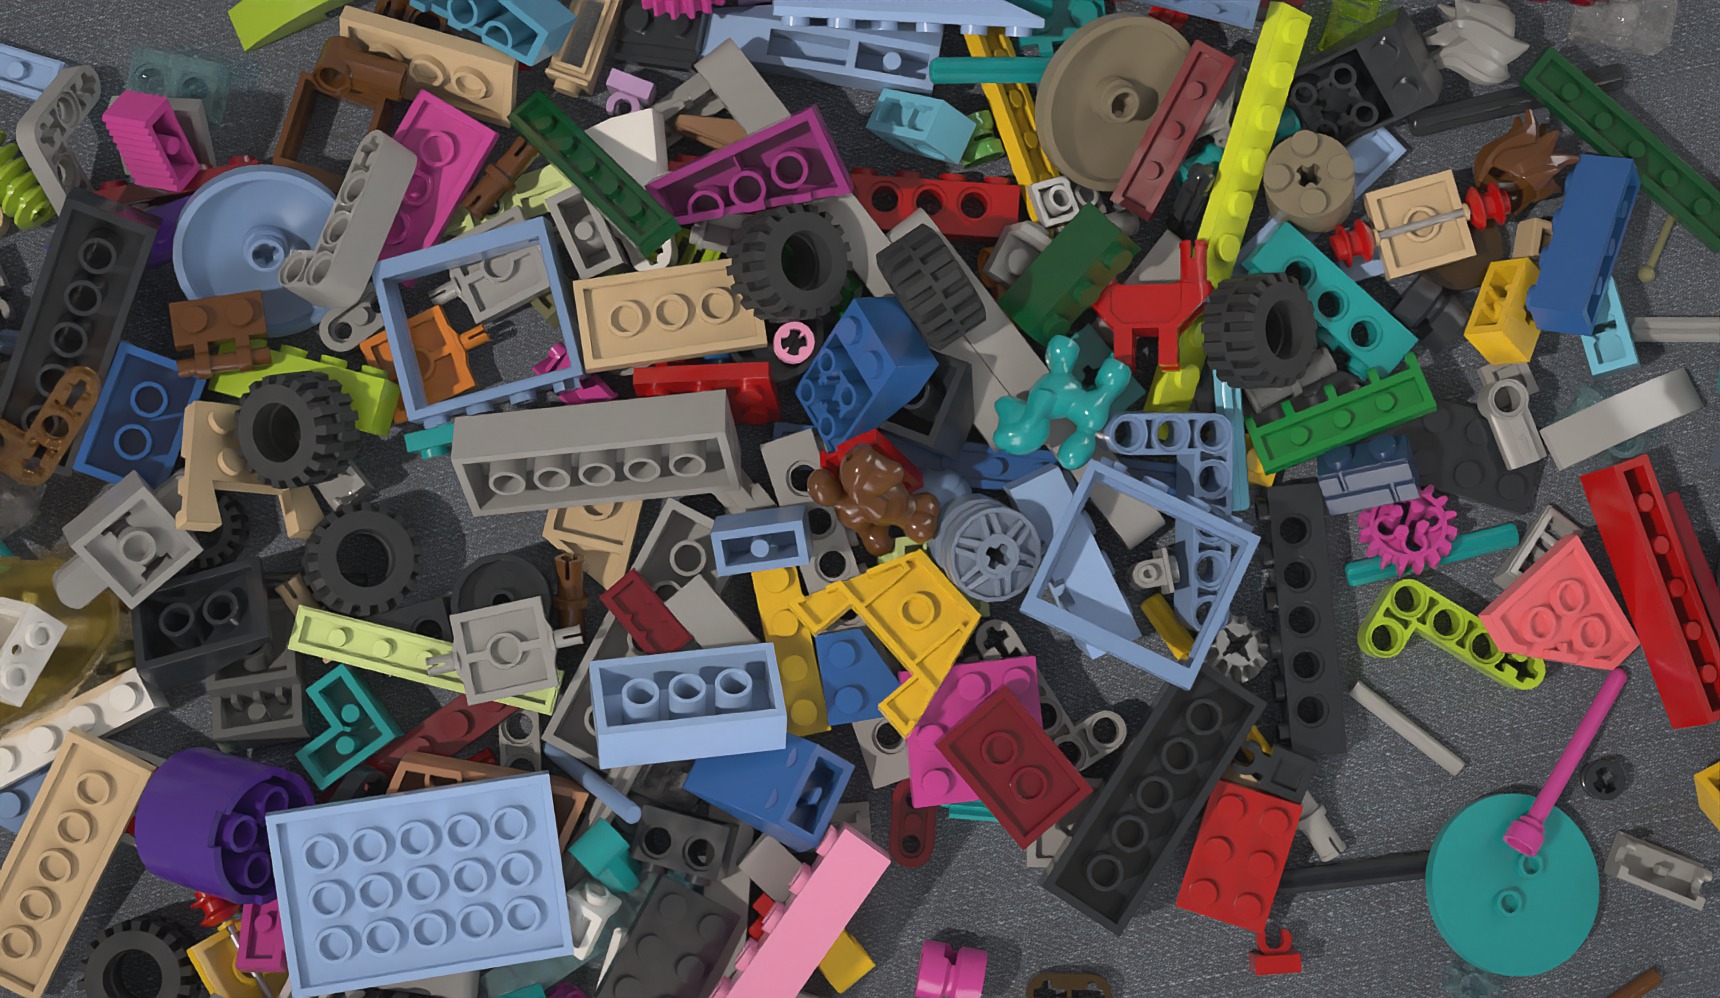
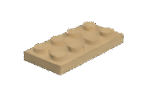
M347 5L344 7L339 17L340 36L354 40L359 44L363 53L409 64L408 78L402 98L414 101L420 89L423 88L472 118L507 128L511 127V123L506 117L516 109L517 59L488 45Z
M732 258L573 281L586 373L767 347L764 320L753 316L754 309L745 310L740 304L743 297L741 294L734 295L730 287L735 282L733 275L727 276L726 266L732 265Z

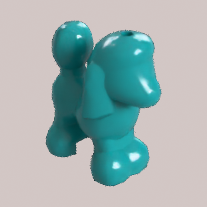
M1056 334L1048 342L1045 360L1050 372L1042 375L1033 384L1027 401L1007 395L999 397L994 402L995 411L999 417L997 428L992 438L994 443L1002 451L1013 455L1033 453L1043 446L1050 436V420L1067 418L1077 426L1076 432L1067 437L1060 445L1057 453L1058 461L1068 470H1076L1083 467L1095 453L1096 433L1100 432L1107 423L1110 406L1127 389L1132 374L1130 368L1118 360L1107 358L1104 360L1095 379L1097 390L1088 392L1083 389L1081 383L1071 374L1078 359L1079 345L1070 338Z

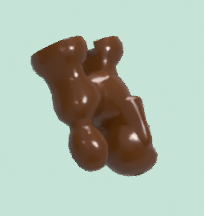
M868 443L856 444L845 454L840 464V479L836 474L824 468L816 469L807 479V489L810 497L822 506L833 507L838 520L845 527L859 534L866 550L871 555L881 557L891 550L894 540L888 536L889 526L892 524L899 526L909 539L918 544H922L934 536L937 518L940 513V502L937 497L929 492L913 495L907 491L902 482L904 477L902 465L874 451Z

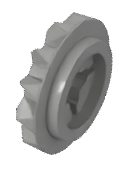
M1229 612L1228 623L1222 631L1215 635L1203 662L1235 683L1247 682L1257 676L1262 667L1267 663L1265 651L1269 644L1263 642L1260 635L1261 628L1254 627L1249 623L1247 616L1238 617ZM1237 639L1239 641L1242 639L1244 641L1239 653H1229L1225 657L1222 653L1227 650L1226 647L1230 644L1229 640L1233 642Z

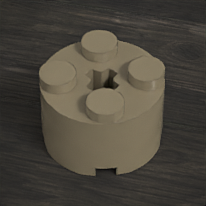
M1301 130L1281 142L1269 155L1264 167L1263 181L1266 202L1272 218L1277 223L1287 221L1302 235H1309V233L1321 231L1326 233L1334 230L1336 225H1341L1347 219L1354 206L1356 190L1355 166L1349 152L1341 143L1327 135L1314 133L1310 130Z

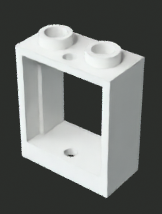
M0 597V702L21 707L68 626L31 603ZM17 644L19 647L13 655L12 648Z

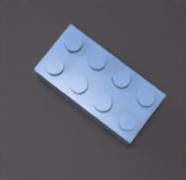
M773 642L589 661L591 702L600 769L786 749L787 713Z

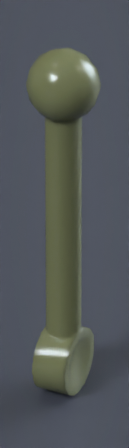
M1669 214L1646 266L1641 267L1638 271L1639 280L1649 283L1655 278V265L1675 222V219Z

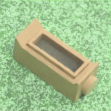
M572 0L569 10L577 16V19L560 51L552 55L549 66L545 71L550 82L555 83L553 89L578 98L580 92L592 96L616 30L624 0Z

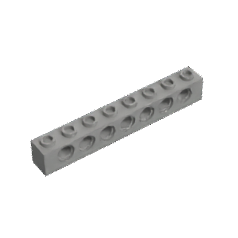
M810 428L759 445L780 507L806 504L808 512L814 508H823L831 516V525L827 531L821 534L812 533L814 548L810 564L799 565L809 595L823 590L825 586L839 580L843 582L866 573V563L857 565L851 549L859 545L855 531L845 527L838 520L833 507H826L816 503L810 497L808 491L795 489L790 480L793 469L799 465H808L814 470L821 469L819 453L824 450L828 452L821 436L814 437ZM828 551H837L845 558V568L836 576L824 574L819 567L821 556ZM858 614L851 618L840 617L822 632L823 634L860 628L865 636L873 642L875 650L892 674L897 675L898 670H901L898 659L889 649L885 650L882 641ZM885 717L852 722L874 789L909 778L905 739L901 736L897 743L884 745L876 738L879 727L889 722Z

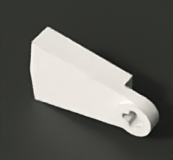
M653 108L609 118L585 130L644 189V185L651 179L669 171L663 114ZM609 222L614 236L622 239L631 263L636 270L646 271L676 265L678 249L675 243V235L659 247L663 248V253L657 255L658 263L654 264V262L645 259Z

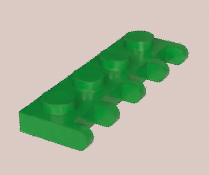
M1410 352L1404 355L1408 370L1380 380L1375 367H1371L1365 370L1370 382L1369 385L1341 396H1337L1332 383L1323 386L1328 401L1300 412H1294L1290 400L1281 402L1285 417L1257 428L1254 418L1251 415L1245 416L1244 424L1265 476L1437 411L1436 402L1414 353Z

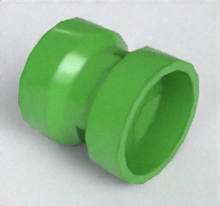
M990 110L967 115L966 117L976 123V127L961 157L964 168L983 165L1004 155L1005 150L1002 142L994 136L992 130L995 123Z

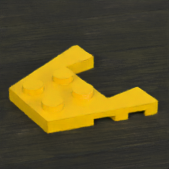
M921 549L867 569L866 573L843 582L839 580L825 586L823 590L805 597L804 595L798 596L788 602L789 609L815 638L848 610L853 609L907 669L912 677L878 704V710L905 740L912 734L981 618L976 609Z

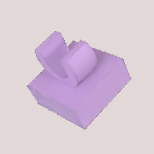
M612 68L606 82L609 93L612 94L607 100L606 110L609 115L613 116L616 112V107L623 102L629 103L632 106L630 113L640 111L641 106L651 107L657 95L654 83Z

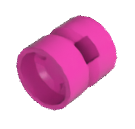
M925 938L918 966L914 997L943 998L948 996L949 998H980L988 952L962 946L956 952L952 951L950 943Z

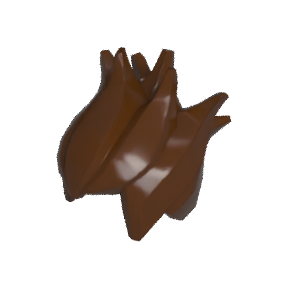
M1531 109L1525 110L1524 125L1521 118L1516 117L1513 127L1506 134L1484 145L1478 152L1474 162V178L1477 191L1486 192L1487 184L1491 181L1497 185L1498 189L1504 188L1510 200V214L1512 216H1516L1531 202L1542 201L1549 195L1560 192L1562 186L1554 176L1566 165L1578 163L1580 158L1578 155L1565 154L1567 152L1566 148L1553 149L1560 131L1555 130L1548 133L1547 123H1541L1538 128Z

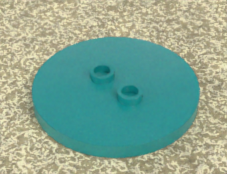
M1524 794L1486 796L1460 808L1447 820L1437 834L1426 866L1425 885L1427 902L1431 916L1441 936L1468 963L1486 972L1504 976L1537 975L1547 972L1568 960L1588 936L1594 923L1599 903V875L1593 852L1578 826L1559 808L1553 806L1542 825L1545 828L1543 833L1545 841L1536 856L1522 854L1504 841L1503 836L1513 820L1518 821L1520 816H1526L1536 800V797Z

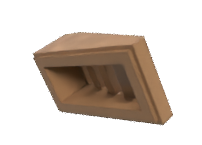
M685 114L679 115L673 121L671 127L673 133L715 149L747 135L735 119Z

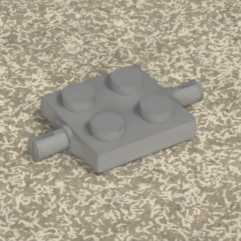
M516 205L447 242L528 220L524 209ZM554 226L553 231L557 245L564 241L557 226ZM540 244L451 268L449 269L451 281L428 291L429 297L433 298L431 301L435 306H441L459 296L468 305L477 325L482 323L485 325L551 291Z
M537 596L449 615L454 636L452 653L430 658L426 657L425 661L426 666L445 663L443 666L427 669L429 677L456 671L464 683L468 706L560 686L555 663L557 649L584 644L583 636L564 638L567 635L581 633L579 624L553 631V628L546 620L542 597Z

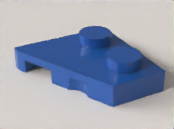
M854 628L819 634L815 638L828 725L833 726L884 717L878 710V704L900 687V683L862 630Z

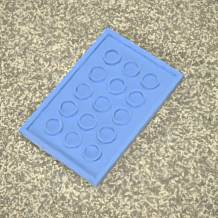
M549 770L266 813L265 819L293 998H307L574 955Z

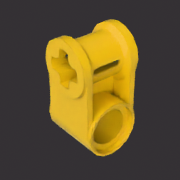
M845 929L842 930L818 964L820 971L840 994L844 993L876 966L859 942L851 934L849 935Z

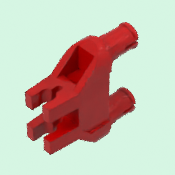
M1191 240L1179 243L1180 280L1175 284L1121 285L1116 282L1115 277L1101 292L1098 300L1090 306L1114 332V359L1127 365L1131 372H1136L1137 337H1159L1158 365L1161 367V371L1180 372L1181 336L1203 313L1205 304H1210L1209 295L1215 289L1212 283L1207 280V249L1209 248L1207 241L1195 240V257L1193 259Z

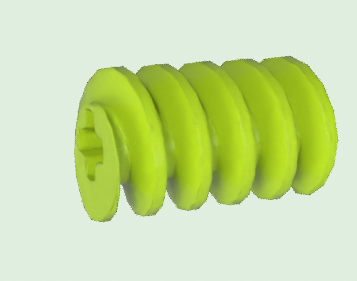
M0 130V205H2V210L7 217L14 218V223L19 229L29 230L36 228L51 219L56 214V211L41 185H38L39 181L33 171L25 172L29 167L25 157L21 156L13 160L19 151L18 145L10 143L1 147L7 135L3 130Z

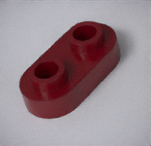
M907 778L901 780L896 785L892 794L889 850L897 863L913 868L926 863L933 853L937 805L920 808L909 806L906 803V795L911 791L910 779ZM909 835L916 836L920 841L918 849L913 852L906 851L902 846L904 838Z

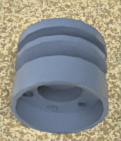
M980 493L963 494L946 502L940 508L934 536L927 541V554L929 559L948 580L970 597L985 602L1005 601L1021 593L1034 579L1041 561V542L1034 525L1018 511ZM990 546L996 549L991 557L986 555V551Z

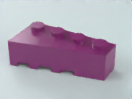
M816 103L653 178L644 185L646 191L676 218L679 225L742 212L764 210L769 207L807 202L828 196L850 194L854 189L853 182Z

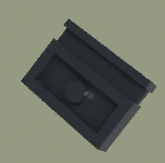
M624 0L615 38L618 44L616 53H612L611 59L619 64L698 74L694 65L697 63L699 54L702 53L710 14L699 10L695 11L696 15L693 19H690L686 13H680L676 20H671V15L667 12L657 17L654 16L653 8L644 10L641 0Z

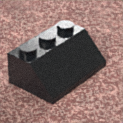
M929 349L939 365L918 395L876 429L885 435L957 461L974 421L972 364Z

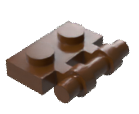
M261 290L169 303L176 350L194 349L195 358L177 361L180 378L198 376L199 380L214 378V373L238 369L241 374L255 372V367L272 364L269 346L252 349L251 340L269 337ZM236 343V352L211 355L210 346Z

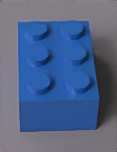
M120 341L72 469L113 484H117L135 470L155 490L174 473L181 454L185 408L195 400L201 401L209 379L199 380L198 376L180 378L177 361Z

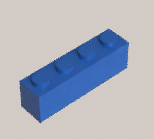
M1580 154L1575 170L1570 171L1566 177V197L1562 208H1557L1552 220L1553 235L1549 246H1544L1539 259L1540 274L1536 284H1532L1528 289L1526 308L1531 312L1538 330L1591 336L1641 182L1633 159Z

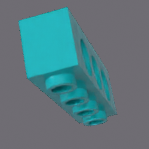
M1287 221L1275 224L1241 263L1249 271L1247 275L1285 273V269L1290 263L1297 265L1302 272V281L1299 286H1304L1308 292L1307 299L1312 301L1315 309L1313 315L1314 320H1317L1318 329H1315L1317 342L1321 346H1325L1330 352H1333L1335 349L1348 360L1345 363L1346 368L1352 374L1359 376L1362 381L1368 379L1365 370L1371 367H1375L1380 380L1385 379L1419 340ZM1323 293L1329 294L1335 303L1334 312L1330 317L1322 315L1318 309V300ZM1357 322L1361 323L1367 330V340L1361 347L1357 346L1351 338L1352 327Z

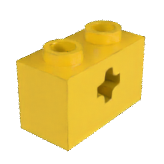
M1528 257L1490 262L1463 334L1491 365L1530 362L1541 330L1537 329L1531 312L1526 308L1528 289L1532 284H1536L1540 274V270Z

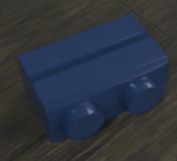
M1407 434L1398 436L1380 435L1370 442L1351 446L1343 445L1317 456L1318 483L1323 496H1325L1331 516L1421 497L1419 469Z

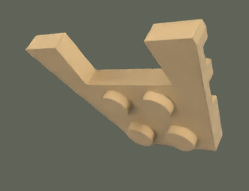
M195 400L188 405L184 412L181 456L186 458L185 473L179 479L178 494L183 496L182 509L176 513V529L212 532L222 525L214 489L278 495L288 537L308 539L313 532L312 530L325 517L309 486L293 489L273 488L272 484L265 485L258 481V473L251 474L245 466L248 461L245 457L240 458L237 448L240 447L239 439H234L233 429H238V422L234 420L235 410L241 409L242 406Z

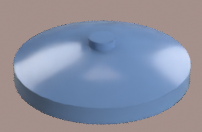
M248 165L226 171L202 185L187 201L178 217L174 230L173 264L182 291L188 300L261 290L268 338L296 334L321 322L324 315L333 308L317 307L281 286L278 282V274L285 259L294 251L315 249L337 196L317 179L284 166Z

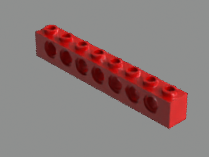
M677 155L674 161H668V170L671 171L699 157ZM864 167L852 168L851 174H849L854 185L852 194L884 235L918 209L916 206L917 201L926 195L936 197L941 203V210L934 215L928 216L948 241L996 244L1005 226L1018 223L1020 185H1010L1011 180L1008 178L985 177L984 183L966 182V176L941 174L940 180L922 179V173L907 170L896 171L895 177L878 176V170ZM882 192L892 194L897 200V206L890 212L878 211L872 204V200L877 194ZM970 198L978 199L985 206L986 212L979 218H969L963 214L961 204ZM780 206L769 207V208H766V209H764V210L771 209V208H775V207H780ZM758 210V211H753V212H742V213H746V214H750V215H756V212L763 211V210Z

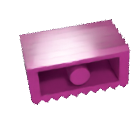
M129 89L124 91L102 115V121L106 122V128L110 131L109 135L113 136V142L117 143L116 149L121 150L120 156L124 157V164L128 166L127 170L131 171V177L135 178L134 184L181 192L201 169L166 95L160 97L157 94L153 96L152 93L131 92Z

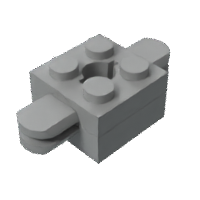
M185 468L175 472L155 490L133 470L62 528L70 547L77 553L58 568L52 576L53 587L63 604L71 608L81 609L110 587L132 610L203 551L202 546L191 530L176 529V513L182 509L183 497L178 494L179 479L184 476Z

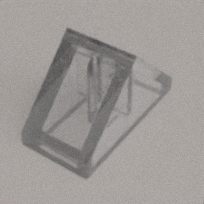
M685 760L643 764L630 787V790L656 801L694 813L702 798L682 788L693 764Z

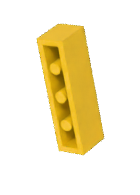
M797 566L751 572L766 643L773 642L787 713L786 732L801 737L829 731L832 728L828 725L822 681L812 635L788 607V602L793 598L803 595Z

